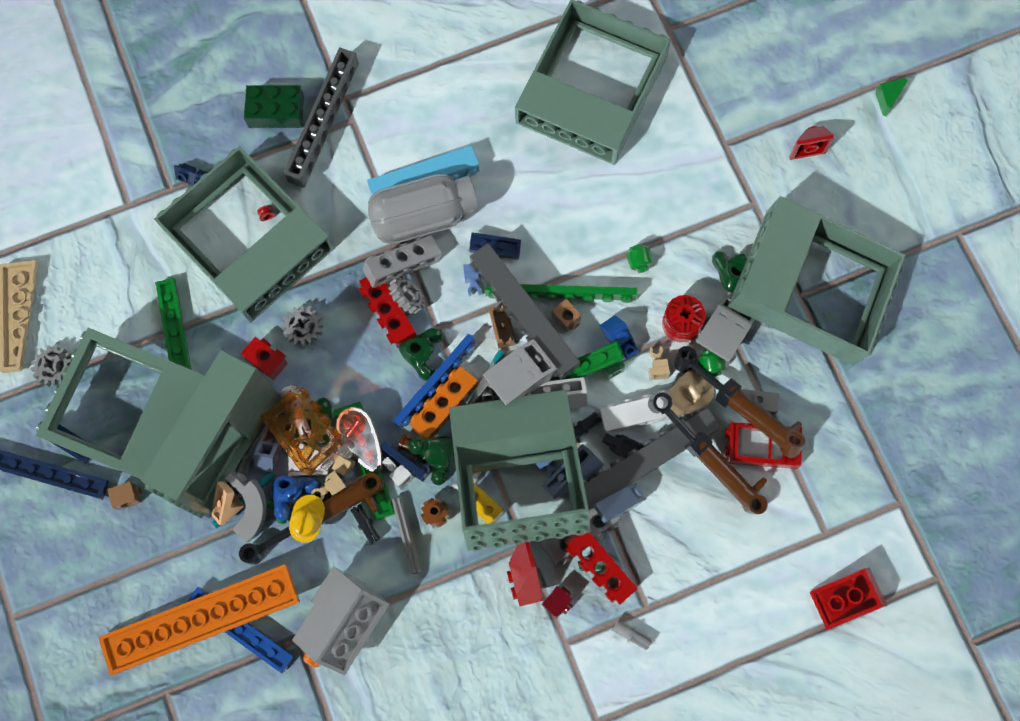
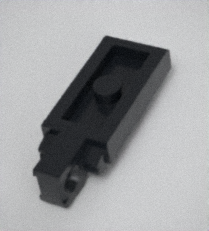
M606 433L602 440L603 443L611 446L610 451L625 459L627 458L626 454L636 448L639 451L643 448L641 443L623 434H616L614 437Z

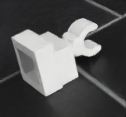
M388 457L382 461L384 466L392 472L389 477L401 490L414 479L407 469L402 465L397 467Z

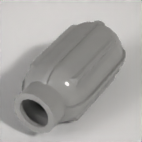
M445 174L431 175L381 189L375 192L368 201V214L371 226L378 239L388 244L400 243L450 229L462 221L464 214L479 210L470 177L465 176L454 179L450 175Z

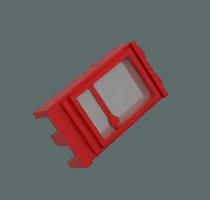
M731 421L728 427H725L724 437L728 439V443L724 447V458H727L730 464L798 469L801 466L802 449L797 457L789 458L781 452L779 445L750 423Z

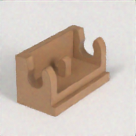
M504 305L500 309H495V307L489 308L498 349L517 345L510 317L503 310Z

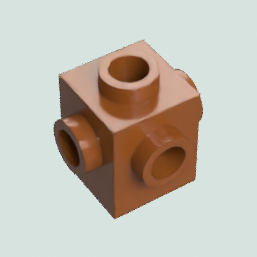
M431 498L423 503L424 507L421 508L423 511L421 517L426 525L430 523L433 528L436 526L439 528L448 522L447 519L450 517L447 512L450 509L445 501L440 502L438 498L435 500ZM437 508L438 513L436 515L431 514V511Z

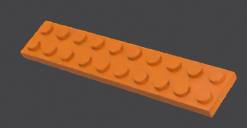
M284 564L102 635L98 639L109 674L113 676L298 604L300 600L288 565Z

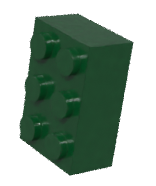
M246 85L244 120L248 128H302L304 93L300 85Z

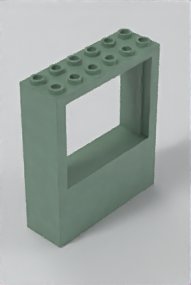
M570 0L515 106L516 124L615 165L667 59L671 39H668L665 35L651 32L648 28L636 26L630 21L619 19L613 14L602 12L596 7L587 6L581 1ZM576 28L652 58L627 109L551 78Z
M240 146L231 150L225 159L217 162L211 171L203 174L198 182L189 186L184 194L175 198L170 206L165 210H161L157 217L154 218L168 237L250 323L334 250L329 236ZM245 174L286 217L223 272H220L180 228L240 176Z
M779 196L766 211L728 307L844 362L855 365L860 361L862 362L867 356H871L875 349L873 344L880 335V324L887 316L885 310L893 299L891 294L898 285V274L905 266L903 262L905 254ZM813 242L878 272L852 344L785 313Z
M88 327L80 337L78 349H75L72 353V361L63 372L61 384L54 390L55 396L52 402L47 405L45 409L46 415L43 421H40L37 425L35 436L142 479L205 375ZM96 347L161 373L122 456L57 429Z
M220 350L140 480L146 484L145 489L201 519L203 516L210 518L217 482L225 481L230 485L225 478L231 472H237L244 456H247L267 423L271 412L274 411L280 401L281 396L256 368Z
M566 390L522 396L507 406L502 400L449 408L462 529L468 551H480L491 547L500 548L510 544L520 545L530 541L540 542L549 538H563L568 535H583L591 532L588 504ZM564 459L572 511L479 525L473 473Z

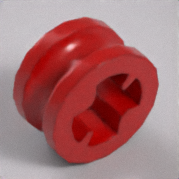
M271 205L262 206L257 210V214L260 215V221H267L276 215Z

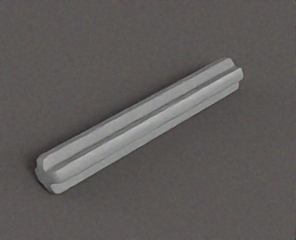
M402 497L392 499L410 572L417 574L421 572L420 562Z

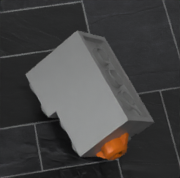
M333 566L311 600L315 605L292 640L305 652L303 660L308 665L314 668L322 665L345 676L390 604L361 580Z

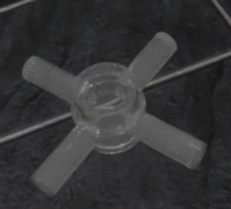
M356 419L344 436L340 433H333L328 443V447L332 449V452L320 466L323 470L327 471L339 455L344 458L352 457L355 444L350 440L362 425L360 421Z

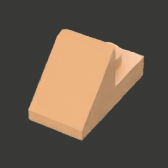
M225 481L217 482L211 511L212 517L221 526L244 506L240 499L234 495L233 489Z

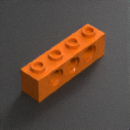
M461 366L449 374V380L445 384H440L435 391L436 395L432 399L428 398L423 405V410L420 413H415L411 418V428L421 437H435L450 419L449 408L461 406L479 384L478 380ZM459 385L461 389L454 393L451 391V387ZM445 399L448 401L447 406H438L440 400ZM434 414L436 418L434 421L428 422L426 421V416Z

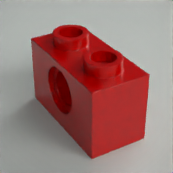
M255 336L242 351L241 355L274 381L288 364L284 359L286 355L278 349L276 351L271 349V344L264 338L260 340ZM270 354L267 360L262 361L263 355Z

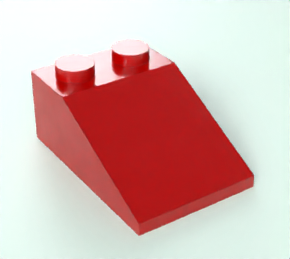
M524 542L517 545L509 561L510 571H507L509 583H514V587L511 588L513 600L518 599L519 607L543 601L529 542Z
M870 568L862 569L810 591V595L826 630L888 606Z

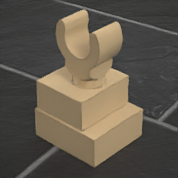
M660 346L658 354H655L653 348L650 347L649 354L653 358L652 368L649 369L648 373L649 380L668 379L670 370L668 359H661L663 354L662 346Z
M341 452L335 453L331 459L335 462L331 469L339 477L341 475H349L356 464L355 460ZM329 476L326 477L325 482L330 480Z
M335 471L328 475L330 480L325 482L323 487L314 489L311 494L319 491L321 493L320 499L323 500L328 492L333 496L343 490L346 486Z

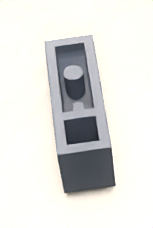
M276 411L271 412L253 454L254 469L274 473L286 437L285 429L291 419L290 414Z
M582 444L577 449L583 480H589L604 464L592 451ZM564 464L542 486L554 499L569 491Z
M633 483L599 501L593 507L603 523L631 511L647 498L644 495L643 489L637 483Z

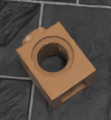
M567 299L552 310V317L565 332L570 329L573 331L580 325L581 315ZM565 314H570L573 318L571 320H565L562 316Z
M131 481L107 489L112 508L122 510L141 503V489Z

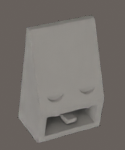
M725 294L696 342L730 362L755 319L728 307L731 297Z
M532 339L486 371L483 377L507 406L549 381L557 368L537 342Z

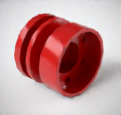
M679 295L673 298L667 304L662 319V328L665 334L671 340L679 343L693 340L699 334L706 317L702 303L689 295Z

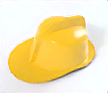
M305 495L296 501L289 522V531L295 540L309 542L318 536L325 512L323 501L319 497Z

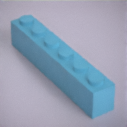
M470 145L367 180L373 195L381 189L431 175L445 174L458 179L465 176H474L477 172H480L473 147Z

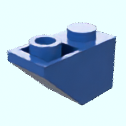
M614 315L600 324L609 344L616 341L619 342L626 359L623 362L639 353L626 323L619 317Z

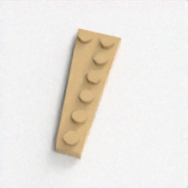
M36 260L0 264V372L2 373L19 372L23 369L38 271V262Z

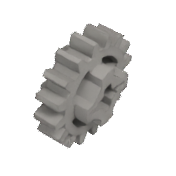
M397 276L389 283L388 289L391 291L390 295L393 297V301L397 302L398 307H402L405 312L408 310L410 314H417L425 307V301L422 299L424 296L410 279L406 280L404 276L401 278Z
M301 305L300 310L294 307V312L288 311L289 317L283 318L286 323L282 325L283 330H286L283 334L285 337H288L287 340L290 343L294 341L295 346L301 343L305 347L307 342L313 345L312 340L318 341L317 335L323 334L320 328L324 327V324L321 323L323 319L321 315L318 316L317 310L312 312L310 306L306 310L303 305Z
M48 345L46 351L42 348L40 349V355L34 354L37 359L31 361L35 367L30 368V370L34 372L33 377L38 379L39 383L45 384L48 387L51 384L57 387L58 382L63 380L62 375L65 368L69 367L72 361L70 359L72 355L67 353V350L63 347L60 348L55 345L52 348Z

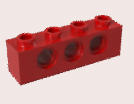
M367 277L359 280L361 287L358 289L363 298L368 297L370 301L368 306L372 313L376 312L379 318L377 321L382 329L386 328L388 331L386 337L391 345L395 343L398 348L403 341L416 336V332L401 307H398L397 302L393 301L387 283L373 288ZM375 292L382 293L380 297H373ZM383 308H391L388 313H382ZM393 323H400V326L397 329L391 328V325Z
M590 532L583 535H571L564 541L568 546L566 551L573 558L577 556L581 561L579 566L586 573L590 571L594 576L592 581L599 588L603 586L607 591L604 593L605 596L612 603L616 601L621 605L638 589ZM585 547H590V554L587 556H583V549ZM603 562V568L600 571H596V564ZM616 577V583L613 586H609V579Z

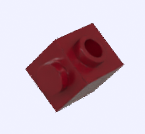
M556 586L542 603V607L556 619L562 612L566 615L573 606L571 604L573 599L570 597L572 593L564 586L561 588Z

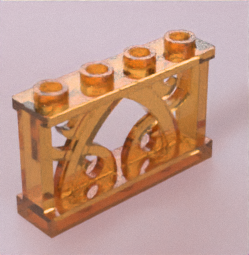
M293 385L292 389L268 412L265 411L260 417L300 472L311 476L316 472L315 469L339 446H342L344 442L341 439L342 434L330 425L331 420L329 417L320 412V405L310 399V392L303 386L300 388ZM297 398H300L302 401V405L300 407H297V403L295 402L293 406L294 412H292L291 404ZM286 409L287 413L279 416ZM296 419L311 420L310 439L303 437L292 439L296 432ZM290 421L291 429L289 431H286L285 428L287 425H290V423L288 422ZM327 434L329 436V443L324 447H318V442H326L322 440V436ZM302 442H306L308 444L307 446L304 445L303 449L299 448V445ZM315 450L319 451L311 460H309Z

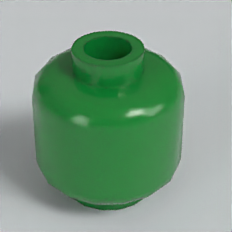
M644 244L630 247V251L626 254L630 269L638 270V273L648 271L649 266L653 264L650 248L644 246Z
M710 350L701 352L702 355L698 358L700 366L713 377L722 375L721 371L726 368L725 360Z

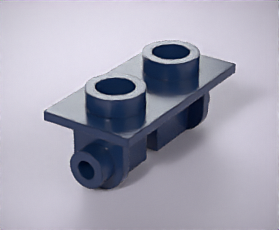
M180 163L178 166L174 165L175 179L190 185H194L203 174L208 173L201 169L196 173V167L186 163Z

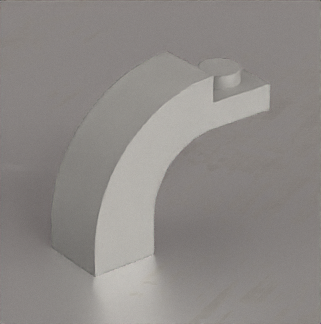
M235 471L231 472L225 479L241 493L246 507L244 516L232 530L247 543L263 527L267 515V500L262 487L255 479L247 483V478L242 473Z

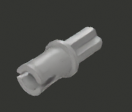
M619 619L612 629L613 632L626 638L628 643L631 641L644 650H648L652 643L651 639L636 631V628L629 627Z

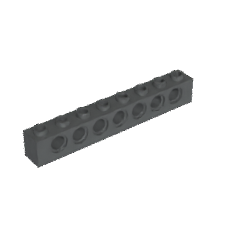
M339 47L284 171V175L289 183L305 188L359 62L356 52Z

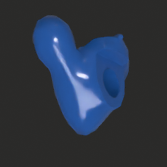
M282 475L273 480L271 491L276 519L279 521L288 520L291 517V509L287 503L294 501L301 494L302 490L311 494L314 489H320L321 484L318 479Z

